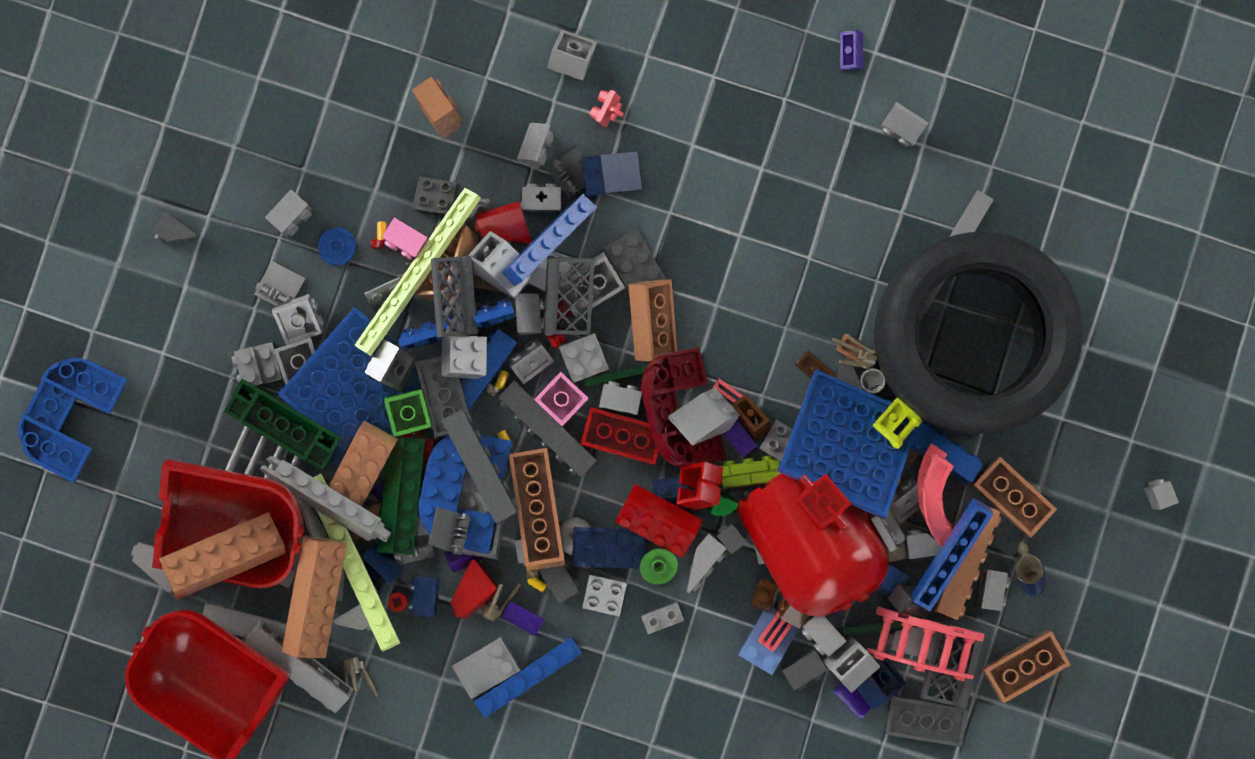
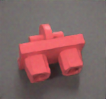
M610 90V92L601 91L598 100L604 104L601 109L594 106L590 116L606 128L610 120L614 122L617 116L623 117L624 115L620 111L622 104L619 103L621 97L613 90Z

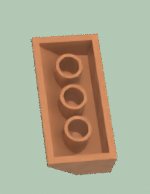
M463 225L440 258L468 256L476 247L479 236L468 226ZM438 262V268L441 272L443 266L440 264V262ZM431 269L418 288L416 296L434 302ZM446 273L444 277L447 280V282L450 279V275L448 273ZM441 283L440 290L443 292L445 286ZM448 292L446 298L449 300V302L452 298V295Z
M672 279L628 284L635 360L652 361L658 356L676 352L677 339Z

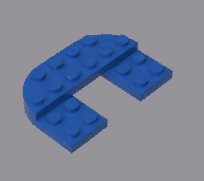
M507 299L495 302L496 305L492 307L488 305L477 307L478 311H476L474 319L480 330L505 321L504 316L506 320L515 317L511 301L507 302ZM433 321L421 324L422 328L414 329V327L404 329V333L399 334L400 339L398 340L400 347L403 349H413L415 346L422 347L441 342L443 337H437L436 323L434 324ZM445 322L443 324L444 332H446L448 328V325Z
M69 358L57 362L46 370L25 414H22L18 427V435L25 454L34 463L73 483L76 482L93 449L60 432L77 398L111 414L128 381L124 377L92 361L81 358Z
M481 435V445L483 447L487 446L491 453L489 460L492 465L496 463L501 472L498 475L499 478L505 479L512 441ZM447 436L434 447L429 456L419 500L420 519L430 535L437 507L461 515L463 513L470 515L471 522H469L464 550L489 554L495 521L491 514L458 508L465 474L468 470L450 436Z

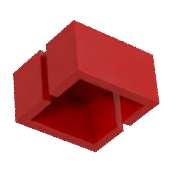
M707 462L681 467L679 484L694 488L696 492L679 487L677 505L693 510L719 505L721 498V488H719V485H721L723 479V467Z

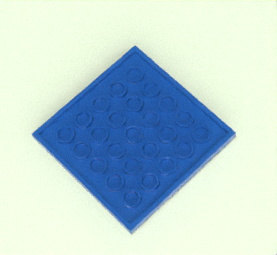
M355 306L278 393L295 410L342 437L339 447L347 452L363 421L394 436L384 398L421 388L416 367L402 392L364 373L377 348L370 356L355 346L371 322ZM386 334L385 337L383 338V339H385V340H387V341H389V342H391V343H393V344L399 346V345H398L394 340H392L387 334Z
M816 369L777 472L800 481V477L804 479L802 475L806 474L812 482L827 474L851 502V505L885 519L917 427L903 440V445L899 449L894 448L890 441L872 426L892 403ZM905 417L893 433L898 435L910 422L909 419Z

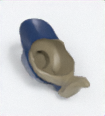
M1021 541L1018 547L1020 557L1015 565V576L1023 591L1030 596L1036 597L1045 589L1044 566L1039 559L1029 554L1028 546Z

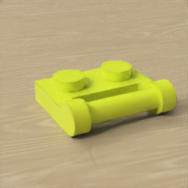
M897 397L872 426L886 437L894 448L899 449L903 445V440L910 432L922 423V419ZM907 417L910 422L898 435L894 434L893 431Z

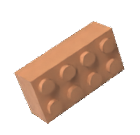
M363 421L329 487L362 507L398 438Z
M996 457L971 484L974 489L1028 538H1031L1057 510L1001 457Z
M1046 630L981 669L1000 702L1006 703L1071 664L1052 631Z

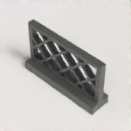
M471 256L431 258L437 337L478 334L474 319L476 309ZM438 262H440V264L443 266L441 272L438 268ZM446 273L450 275V279L448 282L444 278ZM441 283L445 286L443 292L440 290ZM448 292L452 295L450 302L446 298ZM442 303L447 306L445 311L442 310ZM450 312L454 315L452 320L447 317ZM444 322L448 325L445 333L443 328Z
M547 257L543 323L545 335H590L594 258ZM560 262H568L572 266L565 275L559 270ZM582 263H590L589 271L582 275L577 267ZM575 270L581 278L573 285L566 277ZM565 279L571 287L563 294L558 289V286ZM585 280L589 285L588 290L581 294L576 286ZM574 289L580 297L571 303L565 296ZM564 298L570 306L564 312H561L557 305ZM584 299L587 303V309L580 313L575 305ZM573 308L579 316L570 322L565 314ZM562 317L569 323L565 329H556V323ZM583 318L586 321V330H578L574 324Z
M936 631L928 664L935 666L940 664L941 659H939L937 652L945 644L941 632ZM956 637L954 641L958 647L951 651L949 657L953 664L949 669L953 670L958 669L959 662L956 663L952 655L959 650L962 653L964 643L960 644ZM975 640L974 644L972 643L965 673L975 674L982 641ZM926 671L920 698L966 709L973 679L965 678V681L955 679L951 682L948 674L942 673L935 678L932 674L933 671ZM945 677L948 685L941 689L937 681ZM934 684L938 692L928 696V689ZM950 688L953 692L951 701L946 700L943 694Z

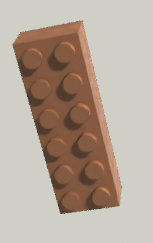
M430 77L412 89L421 110L442 140L461 128L460 121L462 120L457 107L451 97L447 96L444 87L438 79L434 81Z
M547 448L509 454L515 499L519 506L517 512L527 571L566 565Z
M991 508L993 516L931 610L932 612L951 620H958L959 617H963L966 610L964 603L966 599H970L973 592L971 585L973 581H977L980 574L978 570L979 565L984 563L987 556L985 552L987 545L990 546L993 541L994 527L997 528L1000 523V511Z
M268 512L159 558L174 596L178 600L284 555L286 552L282 539Z
M303 537L282 653L297 658H326L347 543L329 538Z

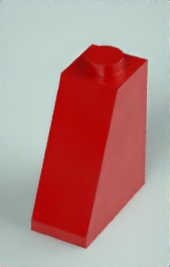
M519 201L475 214L476 221L473 222L476 233H481L482 238L491 231L505 241L532 242Z
M473 559L470 562L450 602L453 607L451 610L457 618L467 619L495 596L499 587L479 560Z

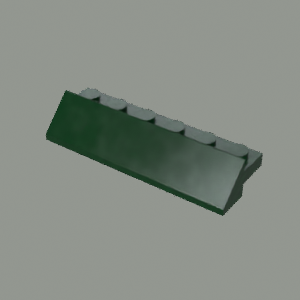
M242 378L223 412L324 471L335 454L342 437Z
M396 437L398 440L386 461L381 508V522L384 524V528L391 532L387 542L378 538L377 553L415 555L416 536L418 537L420 518L419 500L425 467L424 453L426 440Z

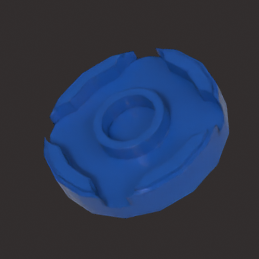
M339 227L325 231L318 243V250L322 259L334 266H341L350 262L355 256L357 249L353 235L346 229Z

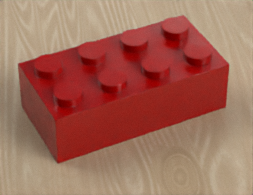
M590 408L581 445L655 465L659 451L655 448L649 423Z
M634 484L615 522L683 558L703 520Z

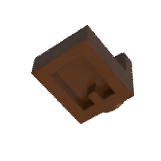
M759 580L750 606L769 612L778 586L774 585L770 580Z

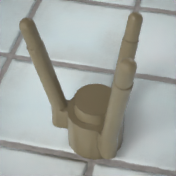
M847 334V337L863 349L860 350L836 338L832 339V341L859 354L858 360L860 362L840 360L839 364L858 366L865 369L875 364L877 360L875 350L869 348L852 335Z
M519 583L500 609H498L499 605L496 602L503 587V584H500L493 601L487 602L481 607L483 610L481 616L495 621L497 617H501L503 610L515 596L521 584Z
M359 657L344 660V666H342L344 682L348 684V674L351 675L354 691L358 692L355 674L360 673L359 669H361L374 696L377 698L379 695L364 667L363 661H359Z

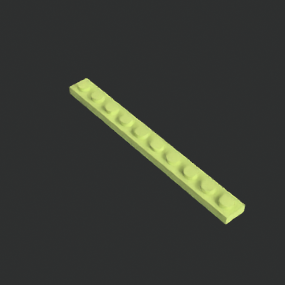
M464 188L356 342L355 346L370 356L373 354L431 271V258L441 257L480 201V196Z
M322 474L313 477L328 486ZM317 510L329 538L347 543L343 568L381 651L384 652L400 644L348 529Z

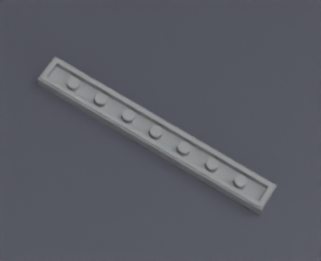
M977 190L949 237L967 232H975L994 199ZM945 280L928 297L922 309L919 324Z

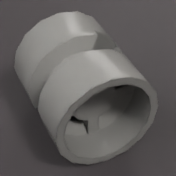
M868 369L859 377L863 391L870 394L878 393L885 386L886 380L884 375L878 369Z

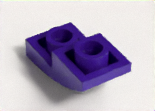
M736 420L729 431L723 433L744 459L759 448L738 420Z

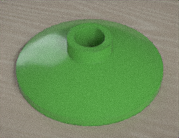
M666 549L651 550L644 555L640 562L642 577L652 584H663L670 581L678 569L675 555ZM656 562H661L660 565H654Z

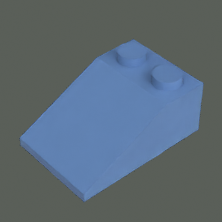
M770 607L769 612L763 611L738 653L739 656L773 675L798 629L792 625L774 652L759 643L757 640L778 613L772 607ZM777 619L763 640L767 641L781 622L779 619ZM783 624V626L778 631L774 639L771 641L770 645H774V643L777 641V639L782 634L784 629L787 627L786 624Z

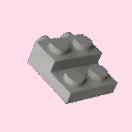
M310 294L293 299L291 303L272 309L286 345L322 334L325 321L322 315L318 316L316 311L318 309L317 301L315 298L311 299Z
M273 342L234 351L235 356L232 357L234 368L238 367L239 375H237L238 384L242 378L256 387L283 379L273 350L275 349Z

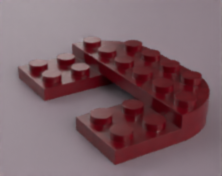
M699 347L671 352L654 358L647 365L642 378L641 391L655 448L667 462L678 468L701 462L711 463L726 459L720 434L692 446L668 419L669 415L680 409L676 391L708 385Z

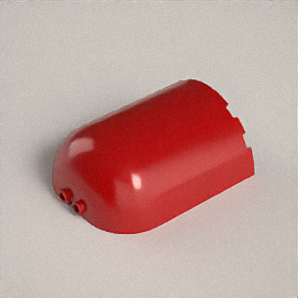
M167 459L162 464L159 500L163 501L161 525L155 534L152 568L163 570L159 558L269 512L282 539L286 554L221 582L251 588H268L279 584L288 576L293 567L296 554L300 555L302 543H299L303 536L304 526H301L302 517L299 503L286 486L272 479Z
M782 473L769 480L770 482L766 484L764 489L761 486L751 492L750 496L746 498L747 501L743 499L739 502L735 509L737 515L782 595L797 611L810 616H827L839 610L845 612L853 607L851 603L858 600L859 603H862L869 599V594L877 590L883 583L889 569V552L887 545L867 511L850 505L841 515L846 523L849 524L845 529L842 530L834 521L821 530L795 500L804 492L805 485Z
M192 610L169 612L158 618L150 627L147 626L141 634L144 638L142 643L138 641L133 647L132 652L134 653L127 664L125 672L127 691L133 702L141 710L213 759H236L240 751L254 735L253 731H256L277 701L291 673L205 615Z

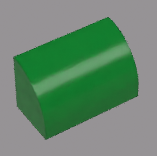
M720 491L719 505L706 508L713 515L725 516L732 513L739 503L730 494Z

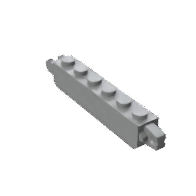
M269 456L267 460L276 467V470L274 471L264 465L260 468L261 472L272 478V480L286 486L296 498L305 500L309 506L368 541L379 538L384 542H387L391 532L384 528L381 518L285 460L280 461L273 456Z

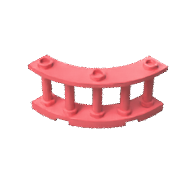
M931 443L919 467L917 497L920 510L928 528L938 545L942 547L955 527L944 514L942 492L946 480L954 465L945 459L947 456L946 452Z
M877 606L876 614L883 616L882 620H884L877 649L867 648L866 650L873 654V658L879 660L888 658L912 665L914 670L925 672V669L953 675L954 679L965 681V678H974V675L965 673L972 643L974 644L975 640L983 642L985 634L956 626L942 625L939 622L915 618L912 615L902 614L893 609ZM894 620L902 622L901 626H903L896 655L885 652L891 623H894ZM913 625L924 628L923 632H925L918 661L904 658L910 629L913 628ZM935 631L945 633L944 637H946L939 666L925 663L932 634H935ZM958 636L962 637L964 641L958 669H948L947 664L953 641Z

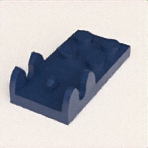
M574 527L572 566L640 569V562L647 553L648 539L629 529Z

